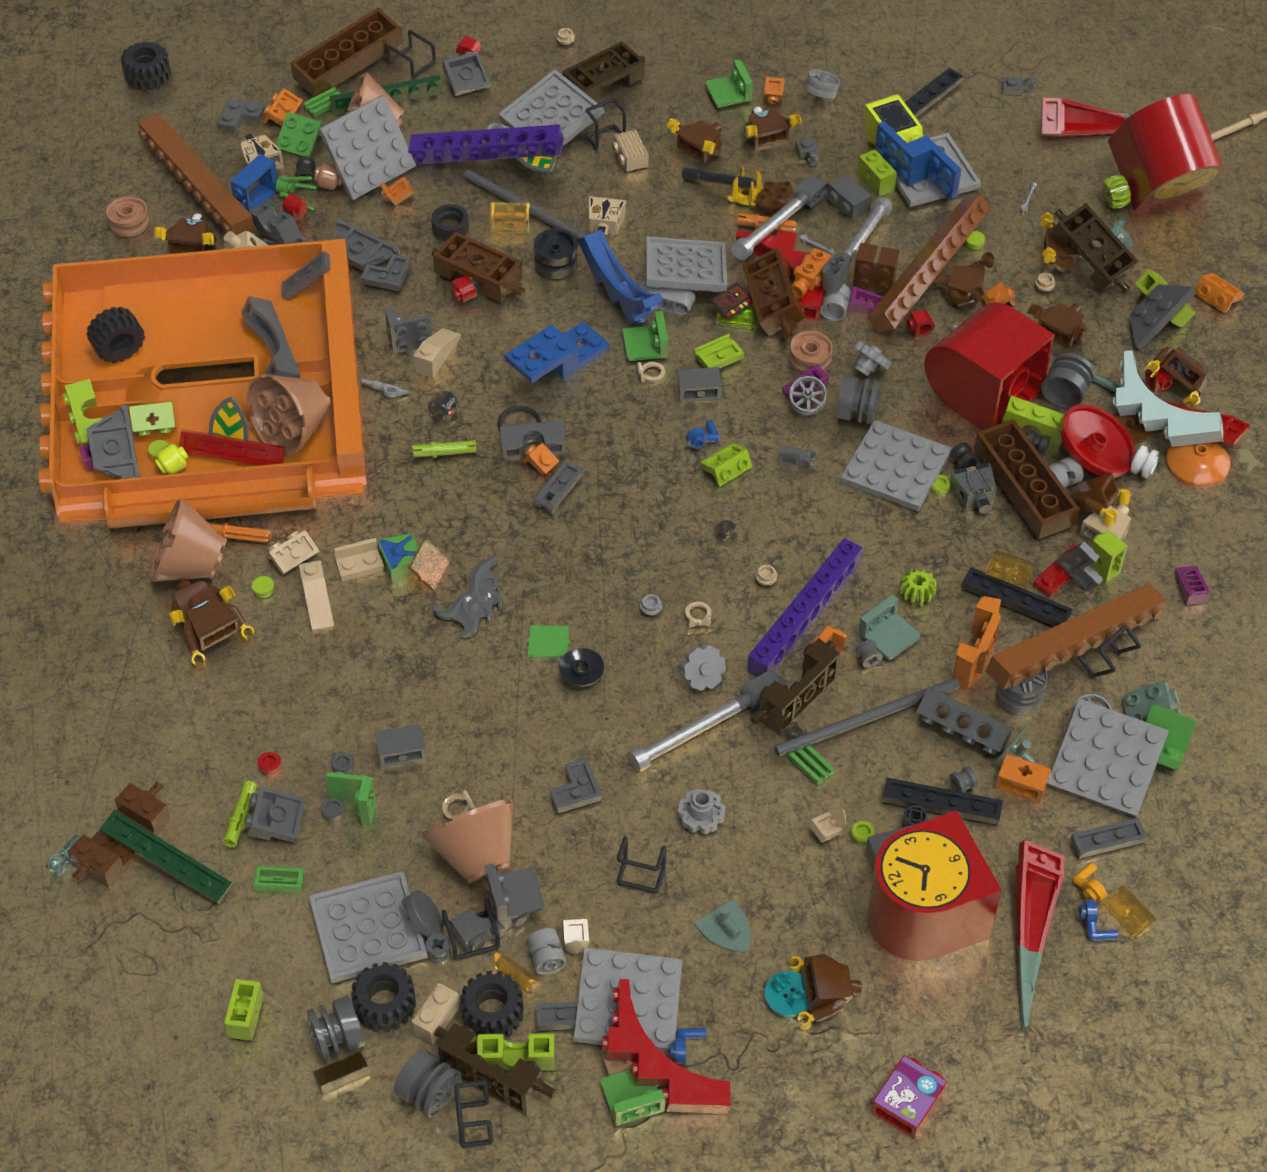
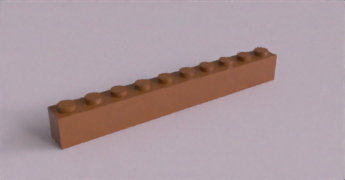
M159 113L138 122L140 129L138 134L141 140L147 142L149 149L155 151L158 159L164 161L170 172L173 171L176 179L184 184L186 190L193 194L198 203L200 202L203 205L206 213L212 215L215 223L222 226L225 234L232 231L237 236L244 231H249L250 233L255 231L252 215Z
M981 193L964 197L868 315V319L877 333L893 330L899 325L991 208Z
M1147 583L993 655L985 672L1003 690L1011 686L1015 687L1023 680L1032 679L1044 670L1049 671L1055 665L1065 663L1076 655L1080 656L1092 647L1097 648L1123 625H1127L1132 629L1136 626H1143L1153 618L1158 619L1164 613L1163 608L1167 599L1150 583Z

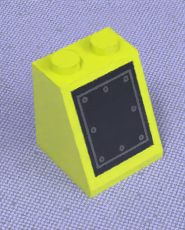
M898 94L864 105L866 138L872 144H876L878 123L883 121L906 143L923 136L922 125Z

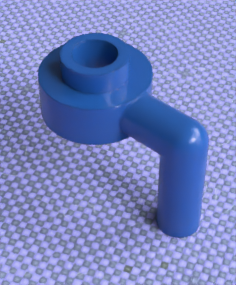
M708 420L705 423L709 434H706L703 428H694L686 434L685 438L689 447L698 449L707 442H718L720 440L713 420Z
M1095 899L1084 900L1083 905H1079V917L1084 919L1087 925L1089 940H1117V930L1097 931L1098 911Z
M680 1028L676 1031L675 1043H670V1057L676 1060V1064H686V1039L706 1038V1028Z

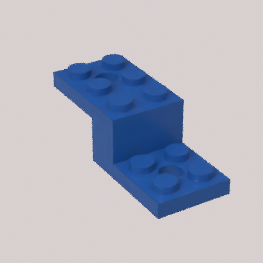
M885 121L878 123L875 150L897 172L898 177L911 186L928 178L950 200L957 198L962 169L927 135L906 143Z
M583 321L564 334L551 324L504 356L507 363L530 383H533L551 370L556 372L561 378H567L608 351L610 343ZM583 343L585 346H577V344ZM531 357H537V358H539V359H538V360H534V359H531V360H530L529 358H531Z

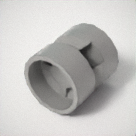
M843 284L840 290L836 292H824V299L822 300L820 310L824 318L831 321L844 319L851 294L850 289Z
M1072 456L1049 465V468L1064 488L1083 480L1082 467Z
M540 929L528 936L527 945L530 954L533 956L532 960L538 974H552L565 967L567 964L563 949L560 947L561 943L555 929Z

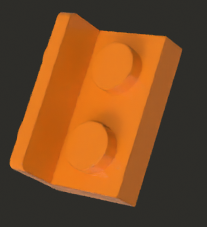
M283 88L280 94L275 93L271 103L273 105H268L263 115L266 117L263 123L267 124L268 120L271 119L282 126L287 112L295 114L303 100Z
M1214 273L1201 276L1195 288L1196 296L1223 313H1227L1231 304L1242 300L1245 294Z

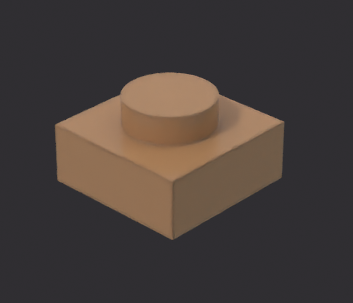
M606 1051L601 1052L608 1076L632 1069L631 1061L606 1060Z

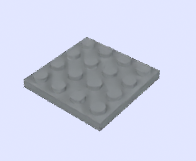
M554 69L501 111L499 117L511 128L560 124L564 136V146L593 122L585 110L598 103ZM603 107L590 111L596 119L605 113Z
M381 95L318 128L350 200L362 196L380 186L382 182L386 183L416 166L412 155L408 153L409 148L385 95Z
M949 133L930 137L962 169L958 194L979 189L981 181ZM896 175L895 184L910 207L947 197L928 178L908 186Z
M647 236L646 286L672 288L675 290H705L715 293L727 291L725 242Z
M874 420L841 475L840 483L919 512L931 491L933 483L935 484L937 476L940 475L948 461L952 447Z
M1079 698L1047 785L1137 818L1169 730Z
M404 871L309 895L331 983L355 978L358 973L363 975V969L366 967L371 969L373 968L372 964L375 963L378 966L383 965V962H388L389 966H392L393 963L399 966L428 958L422 934L420 931L415 933L410 929L408 925L410 917L402 905V899L410 894Z
M584 948L574 1042L601 1045L602 1035H606L608 1027H612L613 1011L617 1012V1003L612 1002L613 987H617L619 979H629L631 1000L642 1028L661 1052L670 1053V1043H675L682 959Z

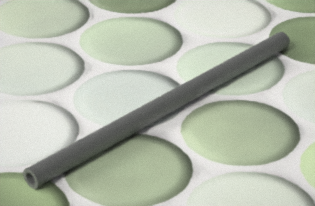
M469 169L465 172V179L550 226L569 231L575 236L576 240L587 236L584 232Z
M953 678L929 688L945 694L958 689L960 685L958 680ZM927 688L774 746L775 754L779 757L919 704Z

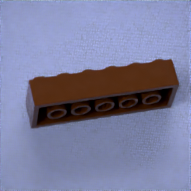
M378 7L290 62L292 76L307 92L316 97L339 85L386 55L387 45H391L394 48L402 45V28Z
M1014 419L977 432L974 450L984 464H991L994 478L1038 539L1076 525L1079 507Z

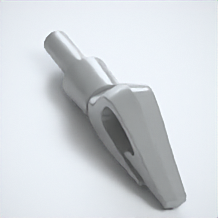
M364 378L361 379L362 384L382 391L387 398L406 395L409 392L408 390L384 384L377 380L373 382Z

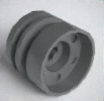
M1062 353L1056 356L1041 385L1044 397L1055 406L1065 409L1080 405L1094 378L1092 364L1086 358L1074 353Z
M845 375L839 396L837 419L850 421L854 412L858 413V423H862L864 414H867L866 424L872 425L880 404V382L874 381L873 388L870 390V380L866 379L863 388H859V379L857 377Z
M1044 670L1034 678L1025 679L1019 685L1011 686L1005 690L997 684L995 697L1000 708L1014 716H1028L1035 713L1041 707L1048 681L1047 671Z
M348 996L332 1001V1014H328L325 1007L320 1005L321 1018H317L313 1008L307 1010L309 1033L314 1047L322 1056L323 1061L330 1059L328 1051L330 1046L335 1056L340 1055L339 1043L341 1042L344 1043L349 1052L365 1046L358 1018Z
M422 1048L410 1057L400 1071L395 1082L394 1094L407 1103L415 1102L416 1109L424 1111L425 1115L433 1118L442 1112L455 1094L454 1086L460 1083L461 1072L451 1068V1065L448 1063L440 1064L439 1057Z

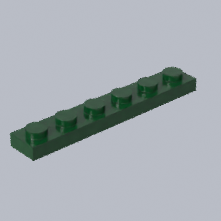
M440 75L381 86L396 103L442 94ZM355 91L329 96L332 115L349 112L348 107Z
M113 810L100 827V831L218 905L233 886L231 881L116 810Z

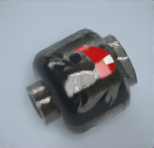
M438 391L428 403L429 414L436 421L450 420L459 408L456 395L450 391Z

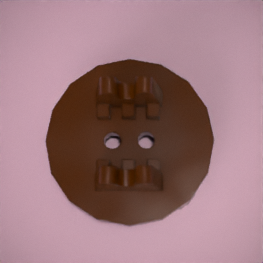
M766 182L763 185V189L757 194L756 201L758 206L768 210L770 215H773L774 211L777 213L782 206L793 198L794 190L791 182Z

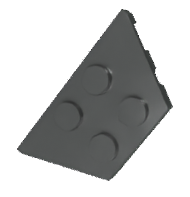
M340 219L337 220L333 240L345 239L348 264L360 270H365L367 264L377 265L389 260L392 254H401L399 247Z
M1158 284L1130 314L1135 346L1142 350L1189 301L1196 291L1190 286Z
M123 405L120 407V410L112 415L105 416L99 423H94L87 428L93 469L95 472L119 479L138 478L140 474L127 405Z

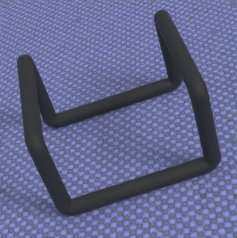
M408 30L409 46L400 52L391 45H387V61L391 63L400 56L410 62L411 77L415 78L436 62L435 45L416 32ZM412 35L431 46L432 61L415 73L413 60L404 54L413 46ZM390 50L396 53V55L392 58L390 55Z
M615 98L593 105L585 110L595 123V131L588 133L586 138L596 150L599 149V133L612 128L618 134H622V131L616 124L599 129L598 120L590 112L591 110L614 102L623 113V132H626V110ZM593 135H595V142L591 138Z
M1123 625L1099 648V653L1111 669L1093 673L1082 657L1088 650L1082 655L1077 656L1091 677L1096 678L1116 671L1115 666L1103 651L1109 644L1117 654L1141 648V643L1127 625ZM1126 630L1136 645L1119 650L1113 641Z
M624 836L617 855V861L622 863L617 883L652 893L659 892L666 871L667 847L665 845L662 846L656 866L628 860V837ZM626 864L652 871H658L661 867L656 887L652 888L623 881L622 877Z
M488 898L484 899L485 911L475 913L478 917L489 915L493 927L496 945L457 955V946L446 910L443 909L441 911L443 925L446 926L451 942L454 960L468 958L500 948V934Z
M487 1081L457 1083L454 1086L460 1145L466 1148L492 1144L494 1140L492 1122L490 1120L463 1123L462 1108L489 1104ZM483 1085L484 1100L461 1103L459 1088ZM487 1125L488 1140L465 1142L464 1128Z

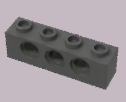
M929 687L916 711L922 715L921 720L931 725L936 721L942 724V730L952 735L955 731L963 734L962 740L973 745L977 741L984 745L983 750L995 755L996 751L1003 753L1014 728ZM946 706L949 709V714L946 718L941 719L938 716V711L941 707ZM967 716L970 720L969 726L961 729L959 720L961 717ZM988 726L991 730L990 736L982 739L979 731L982 727Z

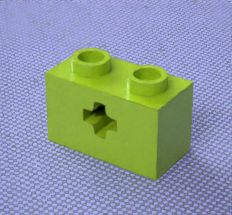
M876 150L859 156L857 173L878 196L895 190L897 172Z
M174 402L129 407L132 432H138V436L151 435V430H159V433L172 432V428L177 427ZM152 413H154V416L159 417V420L155 421V425L152 422H148V418L152 416Z
M1107 530L1102 535H1096L1091 542L1093 550L1100 557L1090 567L1096 570L1103 578L1102 581L1104 583H1107L1121 573L1128 547L1110 530Z
M235 980L224 1022L228 1038L253 1041L264 998L261 982Z

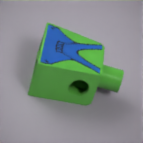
M412 534L377 540L381 559L392 584L421 571L424 568L423 556L433 553L429 541L417 544Z

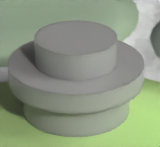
M648 594L641 600L640 609L646 615H656L662 610V602L658 596Z

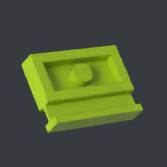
M729 334L694 348V356L698 357L699 362L704 368L719 367L720 369L744 358V352L730 338Z

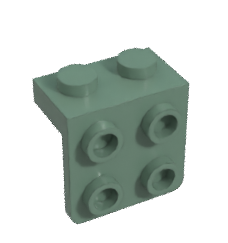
M893 594L886 600L882 599L876 607L870 611H865L861 615L858 632L865 640H874L877 644L876 649L881 651L882 655L888 660H892L920 639V633L897 614L899 599Z
M1165 680L1127 693L1122 698L1126 715L1146 722L1153 704L1183 715L1177 706V702H1179L1177 691L1171 689Z

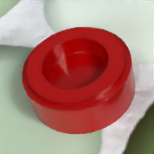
M274 752L263 753L257 761L259 771L266 776L277 774L282 767L279 755Z

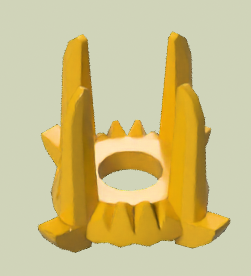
M741 167L739 176L744 177V167ZM757 171L756 174L757 184L755 189L753 182H751L750 189L738 188V177H736L733 181L731 196H727L728 200L742 205H749L751 208L756 207L757 194L763 189L760 172ZM750 191L749 195H743L741 192Z

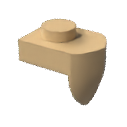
M834 808L825 814L811 819L808 825L822 843L840 835L846 825L845 809Z
M587 919L563 920L564 949L571 954L579 955L584 952V948L589 946Z

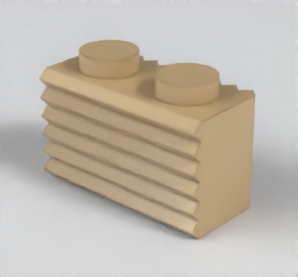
M635 129L614 135V142H612L613 152L618 154L619 164L624 166L626 172L648 167L649 155Z
M441 983L437 984V987L431 992L432 995H429V999H426V1003H423V1007H420L421 1011H417L418 1015H414L415 1019H412L414 1036L430 1045H434L438 1037L434 1036L436 1029L439 1026L445 1029L461 1007L459 994Z

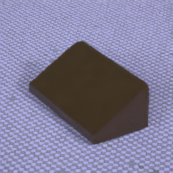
M358 1052L315 1070L313 1073L322 1094H325L369 1075L370 1071L361 1052Z

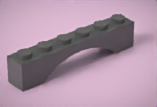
M248 296L241 313L245 324L262 338L271 353L272 360L265 374L300 379L301 374L272 302Z

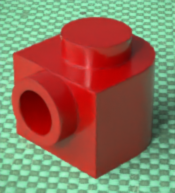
M464 36L461 43L459 42L456 47V53L459 56L467 52L478 51L480 53L482 50L479 41Z
M289 194L283 201V212L293 216L295 221L302 220L303 216L308 212L307 202L295 194Z
M464 275L452 281V295L456 301L465 303L477 297L476 288L468 276Z
M925 310L912 312L910 318L906 320L907 329L912 332L915 338L926 336L935 328L933 320Z
M1160 366V369L1153 377H1150L1152 371L1146 369V382L1153 392L1166 390L1171 387L1173 383L1171 380L1172 374Z

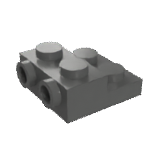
M478 51L467 52L462 56H452L443 60L442 69L455 96L490 87L491 83Z
M260 786L256 794H251L248 807L252 808V813L247 814L244 827L248 828L247 835L268 841L275 837L295 843L298 839L306 798Z

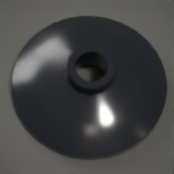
M577 648L570 650L561 658L559 672L567 683L578 687H585L596 683L602 677L604 661L597 652L591 649Z

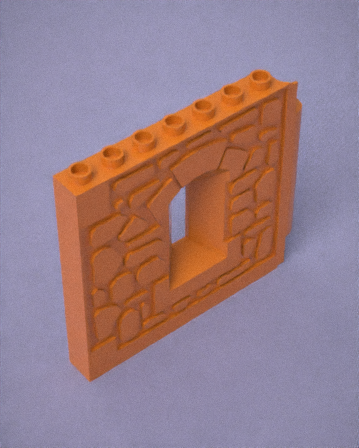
M345 239L53 264V281L43 282L45 305L52 306V311L42 312L45 336H52L51 341L42 342L43 362L45 366H51V371L41 372L42 392L44 397H50V403L40 404L42 426L44 429L50 428V435H40L39 438L42 460H49V467L39 468V484L42 494L52 493L56 516H60L61 524L106 520L108 529L166 524L179 498L185 499L205 520L313 510L317 509L316 500L363 495V487L367 486L349 264ZM327 252L330 256V269L288 301L282 297V282L320 253ZM248 296L271 301L301 374L300 379L316 380L324 395H327L330 399V406L328 407L326 417L297 454L289 457L285 455L283 464L260 466L187 453L188 458L185 459L187 462L186 468L176 474H163L155 460L151 459L149 455V445L156 440H164L169 445L175 444L179 448L180 433L183 429L209 433L212 413L223 400L230 396H233L246 417L248 440L263 443L255 432L250 417L253 415L251 405H247V391L254 378L265 374L272 357L262 338L245 324L241 311ZM111 307H116V309L123 307L133 312L144 330L145 340L142 341V347L138 348L139 351L132 354V357L125 358L121 362L118 360L116 363L106 362L104 359L99 358L86 335L88 332L87 327L91 325L90 321L95 319L98 313L101 314L103 310H109ZM254 361L255 376L165 385L160 384L156 380L158 373L164 369ZM90 379L97 406L90 407L84 412V416L88 419L104 418L120 410L121 406L127 405L131 425L130 406L174 402L177 427L172 428V432L159 433V430H151V435L138 436V432H132L140 474L138 478L119 479L95 472L94 470L87 471L79 449L82 443L77 444L74 432L78 431L77 425L71 424L68 414L72 412L71 405L66 406L63 393H67L65 385ZM154 413L148 418V422H152L153 425H155V421L159 420V417L154 416Z

